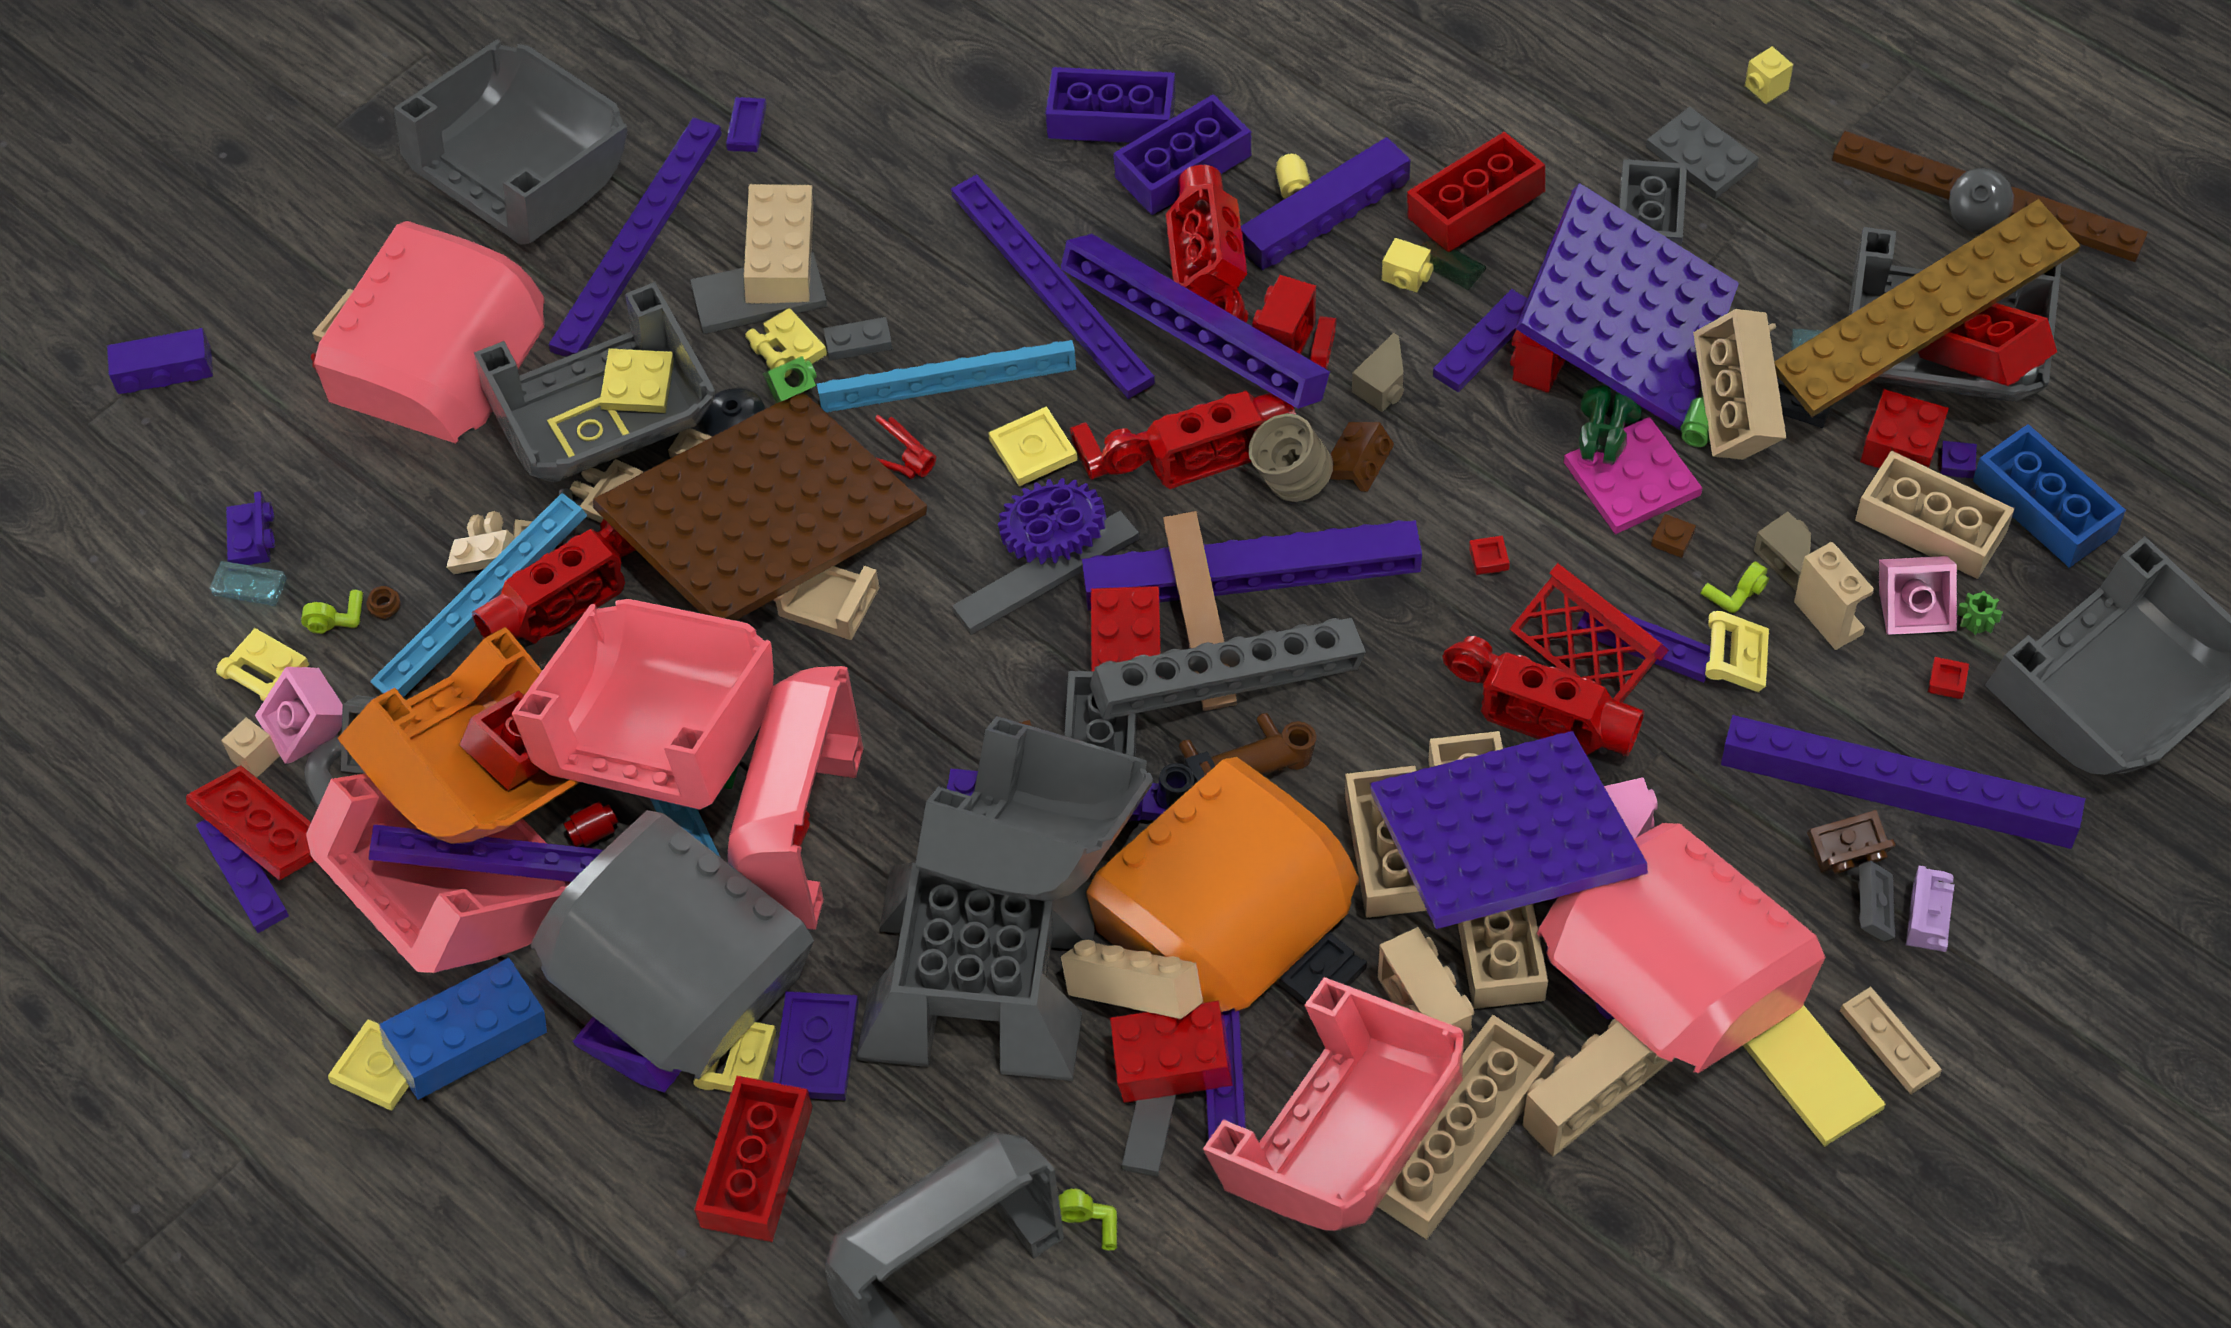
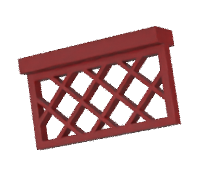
M1557 563L1549 573L1552 577L1511 626L1510 630L1567 674L1581 679H1591L1601 686V680L1619 678L1620 691L1613 699L1623 702L1656 660L1661 661L1669 650ZM1554 588H1557L1564 594L1565 608L1547 610L1546 598ZM1570 599L1573 602H1575L1578 606L1571 607ZM1581 611L1589 613L1591 628L1573 630L1571 613ZM1565 614L1567 631L1549 634L1548 616ZM1542 617L1543 635L1528 636L1522 631V628L1530 619ZM1596 620L1604 626L1596 627ZM1612 631L1616 637V648L1598 651L1597 633ZM1591 634L1593 651L1575 654L1573 636ZM1567 637L1569 655L1553 656L1551 654L1550 639ZM1544 640V648L1536 641ZM1622 640L1630 646L1622 647ZM1637 651L1645 657V660L1636 670L1624 671L1623 653ZM1617 654L1619 672L1601 674L1599 656ZM1593 657L1595 675L1584 677L1577 675L1575 660ZM1570 661V668L1562 662ZM1631 676L1625 683V677Z

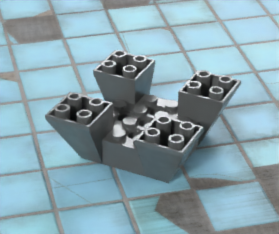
M914 862L891 866L879 929L881 932L901 934L895 961L868 991L856 1055L857 1060L929 1067L937 1016L1000 1022L1001 1074L1073 1081L1082 1012L1047 978L1051 947L1072 949L1080 941L1093 940L1095 924L1086 894L1091 883H1083L1071 895L1053 901L984 891L919 871ZM1011 945H1015V946H1016V947H1013V948H1007L1008 946H1011ZM975 974L973 977H966L967 975Z

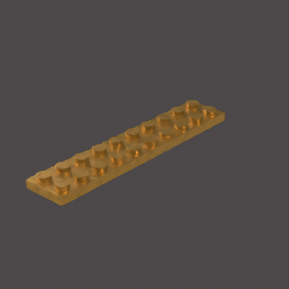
M2038 199L1774 361L1776 375L1811 417L2075 255L2078 253L2081 245Z

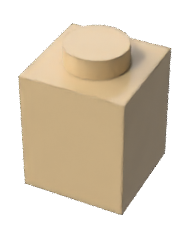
M247 717L221 740L231 761L238 767L240 765L243 766L256 778L280 757L271 736Z

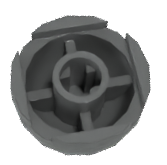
M1991 168L1972 169L1961 175L1950 190V212L1952 218L1961 228L1972 233L1986 232L2010 216L2013 211L2014 194L2010 183L2001 173Z

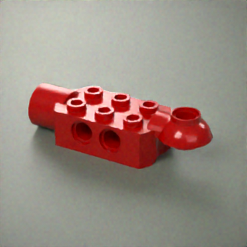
M1209 165L1189 167L1180 174L1178 179L1180 196L1166 213L1173 281L1247 323L1248 312L1245 309L1243 297L1238 291V286L1247 275L1238 200L1223 190L1222 176L1218 169Z
M1248 391L1228 394L1222 399L1207 404H1198L1191 409L1176 414L1165 415L1161 419L1153 421L1147 431L1138 434L1131 433L1129 429L1124 428L1111 432L1104 441L1105 447L1102 451L1101 466L1103 471L1108 474L1119 475L1132 472L1149 460L1162 485L1172 489L1252 462L1249 458V443L1253 433L1259 426L1273 416L1286 413L1296 415L1294 406L1270 392L1257 397H1253Z
M603 519L600 525V532L589 529L581 535L574 536L568 543L553 552L546 553L540 560L525 569L516 571L510 578L505 580L499 596L472 611L474 623L483 638L506 627L516 640L522 637L538 645L579 620L590 604H595L596 608L621 594L626 583L621 572V557L632 553L636 549Z
M1468 636L1464 641L1453 644L1444 651L1442 655L1443 662L1455 676L1467 682L1484 683L1481 713L1487 721L1536 739L1573 731L1586 755L1600 747L1625 756H1629L1632 751L1645 711L1612 699L1604 686L1598 685L1595 681L1572 676L1557 667L1541 665L1523 655L1516 656L1508 652L1500 656L1492 654V646L1484 639L1476 636Z

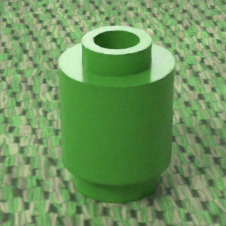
M1701 397L1691 401L1681 426L1682 439L1688 445L1703 447L1710 441L1704 399Z

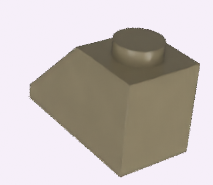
M1393 333L1352 373V393L1381 412L1390 404L1397 403L1404 392V372L1398 335Z
M1788 511L1757 533L1754 552L1795 591H1797L1804 557L1810 554L1811 533L1804 522L1794 518Z

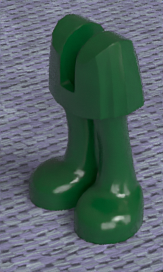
M1600 385L1587 390L1582 397L1581 410L1590 420L1581 428L1579 447L1583 460L1593 462L1596 452L1604 453L1603 464L1613 465L1627 444V433L1623 429L1624 425H1630L1638 421L1642 414V407L1627 396L1616 392L1609 425L1604 424V418L1611 401L1609 386Z

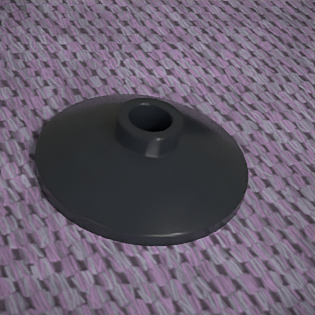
M740 388L726 389L715 394L714 402L701 419L705 431L713 437L765 410V406L760 397L749 390Z

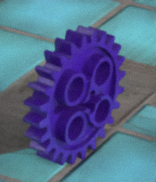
M1061 478L1058 484L1054 485L1051 479H1048L1046 486L1043 487L1036 482L1032 491L1022 488L1023 496L1013 495V504L1005 503V512L999 513L1001 521L998 522L1000 536L1008 552L1015 551L1017 559L1025 555L1028 563L1038 557L1040 564H1043L1047 558H1052L1053 563H1057L1059 556L1062 555L1067 560H1070V553L1073 551L1080 555L1083 554L1081 548L1083 545L1092 547V538H1101L1100 530L1105 529L1104 520L1107 519L1102 498L1098 497L1095 489L1089 491L1087 483L1078 487L1077 480L1075 479L1069 485H1066L1064 478Z

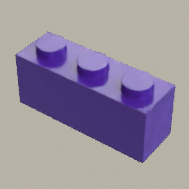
M203 328L107 345L109 377L117 394L133 393L139 390L166 387L172 384L213 377L211 346Z

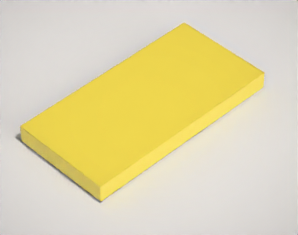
M1804 1005L1795 1013L1743 1045L1824 1147L1884 1110L1885 1103Z

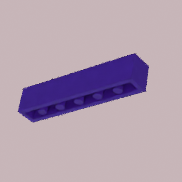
M1388 137L1382 139L1243 224L1241 229L1245 254L1262 271L1272 264H1278L1288 254L1297 249L1304 248L1314 238L1328 233L1335 225L1345 219L1354 217L1358 211L1371 203L1378 202L1384 195L1395 188L1404 186L1410 180L1411 159Z

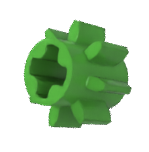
M1985 591L1974 595L1967 593L1965 602L1960 603L1957 614L1963 616L1960 626L1966 627L1974 635L1984 631L1992 633L1995 623H1999L2002 616V611L1996 610L1999 602L1998 598L1993 599Z

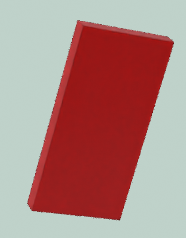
M240 765L186 795V804L279 881L314 861L311 857L306 837L311 822L243 766Z

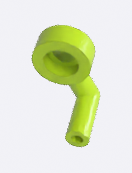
M1756 561L1753 562L1740 579L1732 597L1709 583L1703 587L1701 595L1729 613H1736L1748 597L1754 593L1759 595L1769 582V577L1766 576L1768 569Z
M360 590L350 591L347 614L337 613L334 607L322 602L306 604L302 610V625L309 631L318 634L325 633L335 626L356 628L360 623L363 592Z
M1069 1189L1059 1195L1062 1221L1078 1223L1087 1221L1090 1218L1101 1219L1102 1249L1111 1251L1117 1248V1211L1113 1206L1093 1203V1199L1079 1189Z

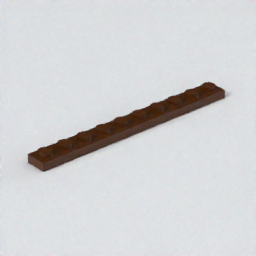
M1844 131L1832 158L1834 162L1948 200L1954 183L1966 172ZM2011 186L2014 201L2013 211L2010 216L2039 199L2079 244L2136 263L2148 231Z

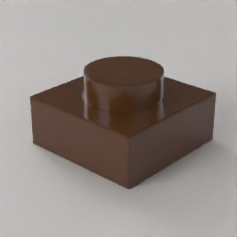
M1664 514L1652 538L1651 546L1683 558L1695 534L1696 525Z

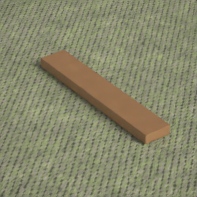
M1197 512L1163 517L1189 647L1196 648L1198 645L1207 642L1213 644L1222 643L1224 638ZM1236 694L1201 700L1203 711L1237 705Z

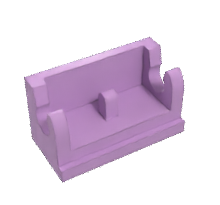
M1918 866L1913 881L1906 945L1946 952L1954 885L1950 884L1953 883L1952 874L1926 869L1925 866Z

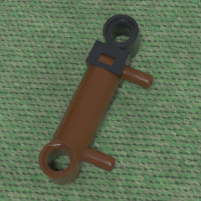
M1262 713L1257 717L1256 721L1266 738L1210 757L1207 751L1198 754L1191 740H1183L1179 744V749L1185 758L1184 765L1179 763L1169 764L1161 770L1156 795L1157 801L1162 808L1167 810L1223 759L1238 757L1261 775H1266L1286 767L1296 770L1303 769L1312 761L1317 736L1311 725L1296 721L1286 725L1282 733H1279L1269 714Z

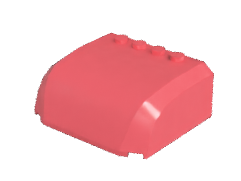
M406 221L396 225L319 342L314 365L330 403L456 444L459 442L458 437L473 427L476 430L484 425L493 411L482 391L474 352L505 341L519 369L544 329L543 303H545V299L532 278L518 264L505 255L466 239Z
M632 599L617 600L616 606L598 609L595 604H590L512 712L531 762L552 776L699 810L712 804L746 753L762 724L773 687L774 669L770 641L768 639L764 641L759 637L756 630L748 623Z
M843 666L814 667L802 670L772 687L728 843V864L803 921L808 929L816 930L824 900L820 882L806 879L801 858L802 848L792 844L795 825H803L815 774L822 773L856 778L864 749L848 667Z
M366 773L331 779L306 833L311 857L417 972L435 973L478 963L528 946L554 902L570 884L568 881L369 860V849L374 824L411 829L418 828L381 793ZM521 819L505 830L486 836L546 843L524 819Z
M1662 823L1634 839L1647 861L1648 874L1558 897L1540 925L1537 935L1538 937H1543L1548 946L1547 955L1550 962L1657 1056L1670 1062L1675 1057L1694 1065V1072L1700 1073L1801 1009L1825 960V955L1814 933L1761 891L1759 887L1744 877L1731 864L1727 863L1710 849L1704 842L1699 840L1681 824Z
M1324 977L1305 1004L1310 1018L1325 1046L1320 1057L1260 1142H1258L1254 1132L1223 1120L1203 1150L1225 1191L1285 1217L1329 1231L1363 1224L1375 1211L1462 1082L1464 1033L1461 1028Z

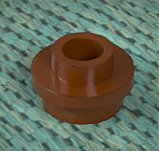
M387 586L374 588L369 593L367 599L368 611L376 618L391 617L399 610L401 605L398 593Z

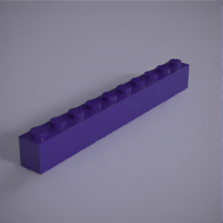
M1094 234L1066 241L1060 267L1063 271L1297 409L1323 400L1330 371Z
M1397 520L1379 525L1363 524L1353 528H1329L1318 532H1296L1284 536H1262L1258 539L1228 540L1224 543L1203 544L1214 596L1421 572L1422 550L1416 520ZM1169 547L1155 551H1131L1120 555H1097L1092 558L1082 559L1088 611H1091V588L1159 586L1160 602L1180 600Z
M1732 715L1721 761L1722 766L2072 849L2079 832L2086 799Z

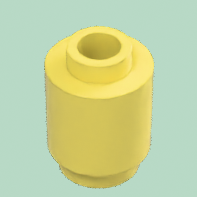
M1287 154L1278 160L1275 172L1281 194L1285 199L1311 183L1306 163L1300 156Z

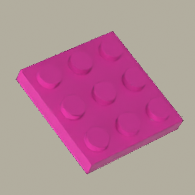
M1650 417L1623 428L1627 433V444L1613 465L1603 464L1604 453L1596 452L1593 462L1583 460L1580 448L1564 456V464L1615 534L1699 497L1702 493V487Z

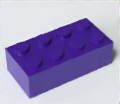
M1052 67L1046 108L1048 139L1112 142L1135 141L1174 117L1176 99L1175 73Z
M1213 94L1114 152L1115 178L1151 215H1154L1178 199L1180 196L1178 179L1180 174L1187 168L1196 165H1209L1218 169L1222 174L1251 156V131Z

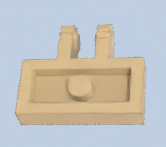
M615 459L606 472L590 468L581 473L587 482L595 485L594 488L574 481L570 490L576 497L584 500L580 507L587 514V517L602 523L604 518L593 508V499L642 474L643 471Z
M489 512L486 519L479 514L470 517V522L467 525L469 537L453 541L447 563V568L453 574L485 569L514 540V535L508 530H502L504 522L500 512Z

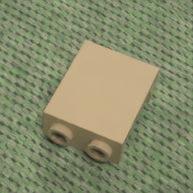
M1830 542L1804 557L1794 603L1831 646L1837 650L1863 635L1865 627L1854 614L1857 604L1871 596L1874 589L1833 542Z
M833 566L775 598L774 601L776 602L778 615L852 640L879 590L876 569L864 566L860 574H856Z

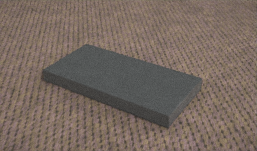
M811 252L809 302L746 303L744 268L690 279L703 334L769 320L788 308L796 314L827 307L814 252Z

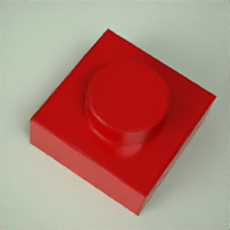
M1503 535L1469 541V550L1476 575L1509 570L1510 562Z
M1934 657L1927 692L1962 699L1965 692L1969 664Z

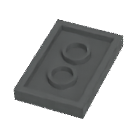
M1688 107L1649 137L1646 143V148L1664 162L1687 164L1686 178L1713 199L1718 198L1756 168L1759 157L1691 107Z

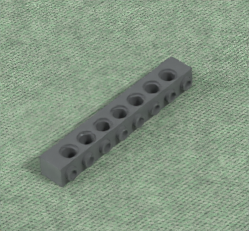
M1332 618L1316 625L1308 626L1301 624L1290 630L1279 632L1270 630L1258 636L1248 638L1238 636L1222 643L1213 644L1207 642L1198 645L1196 648L1185 650L1171 649L1164 654L1154 656L1139 655L1132 660L1117 663L1115 661L1104 662L1095 667L1090 687L1101 718L1104 720L1358 670L1366 651L1352 618L1342 620ZM1126 682H1130V683L1134 684L1135 686H1131V685L1127 684Z

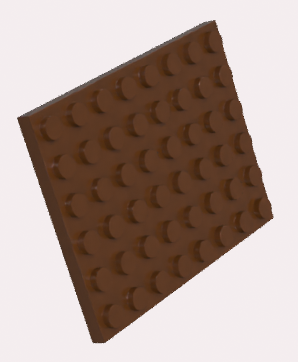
M804 392L768 407L593 499V508L701 614L734 621L926 515L927 512L926 503Z

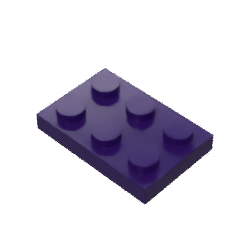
M786 992L773 1083L808 1089L809 1096L812 1099L846 1100L859 1004L857 995Z

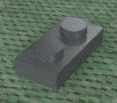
M886 317L823 328L830 361L892 349Z
M1872 861L1859 865L1860 881L1858 883L1861 929L1884 942L1895 938L1893 874Z

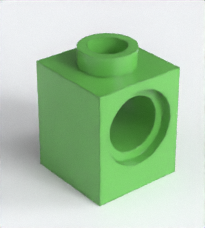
M803 356L763 373L776 403L816 386L813 380L817 378L815 369L809 360L805 362ZM789 369L796 371L799 375V383L796 387L789 386L785 381V374Z

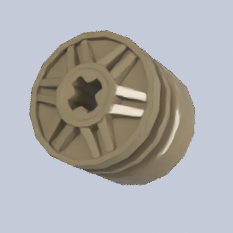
M1288 413L1273 416L1262 423L1253 433L1249 443V458L1273 493L1281 499L1293 502L1309 499L1319 493L1329 482L1333 472V458L1310 423L1301 416Z

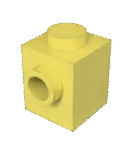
M1770 47L1749 61L1745 87L1767 104L1789 90L1793 64L1774 47Z
M1395 238L1383 259L1382 281L1394 284L1401 289L1418 292L1422 282H1428L1433 271V264L1430 263L1431 250Z

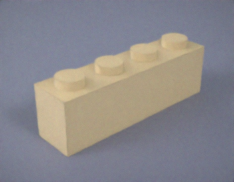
M1093 940L1080 941L1074 945V948L1061 956L1067 991L1070 996L1179 1019L1203 1003L1197 965L1194 962L1180 960V958L1174 956L1163 957L1153 955L1149 951L1138 952L1123 949L1122 946L1118 945L1107 946L1097 944Z

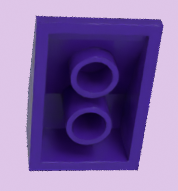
M594 1016L572 1041L576 1047L638 1084L661 1092H665L681 1072V1070L673 1069L672 1072L659 1069Z

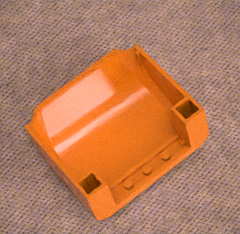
M506 627L484 638L451 676L410 699L405 700L395 687L372 699L337 738L381 793L412 824L431 837L451 844L472 842L505 830L581 783L552 776L541 770L507 790L460 746L471 717L518 690L525 695L542 672Z
M1233 757L1219 762L1105 864L1094 876L1086 894L1096 931L1113 945L1122 946L1123 949L1138 952L1149 951L1153 955L1163 957L1174 956L1180 958V960L1196 963L1203 1003L1219 1000L1222 1012L1232 1008L1236 1012L1249 1007L1348 914L1355 886L1359 883V877L1342 844L1322 821L1238 757Z

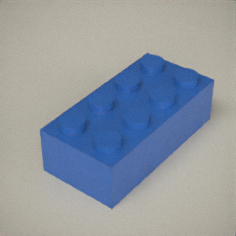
M2029 424L1980 457L1973 478V482L1991 498L2015 508L2012 517L2069 568L2117 534L2126 511Z
M510 958L379 1024L383 1046L393 1059L401 1075L406 1079L417 1100L547 1033L544 1009Z

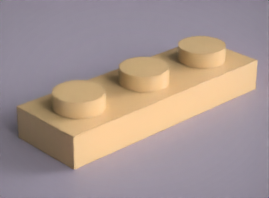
M1869 987L1842 1005L1840 1012L1910 1094H1913L1940 1076L1942 1069L1872 987Z

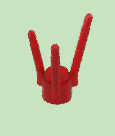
M880 415L875 416V420L907 447L902 455V461L905 462V466L884 459H876L886 468L903 473L910 479H913L916 474L925 477L934 467L937 459L936 455L926 449L893 417H890L888 419L889 422H887Z

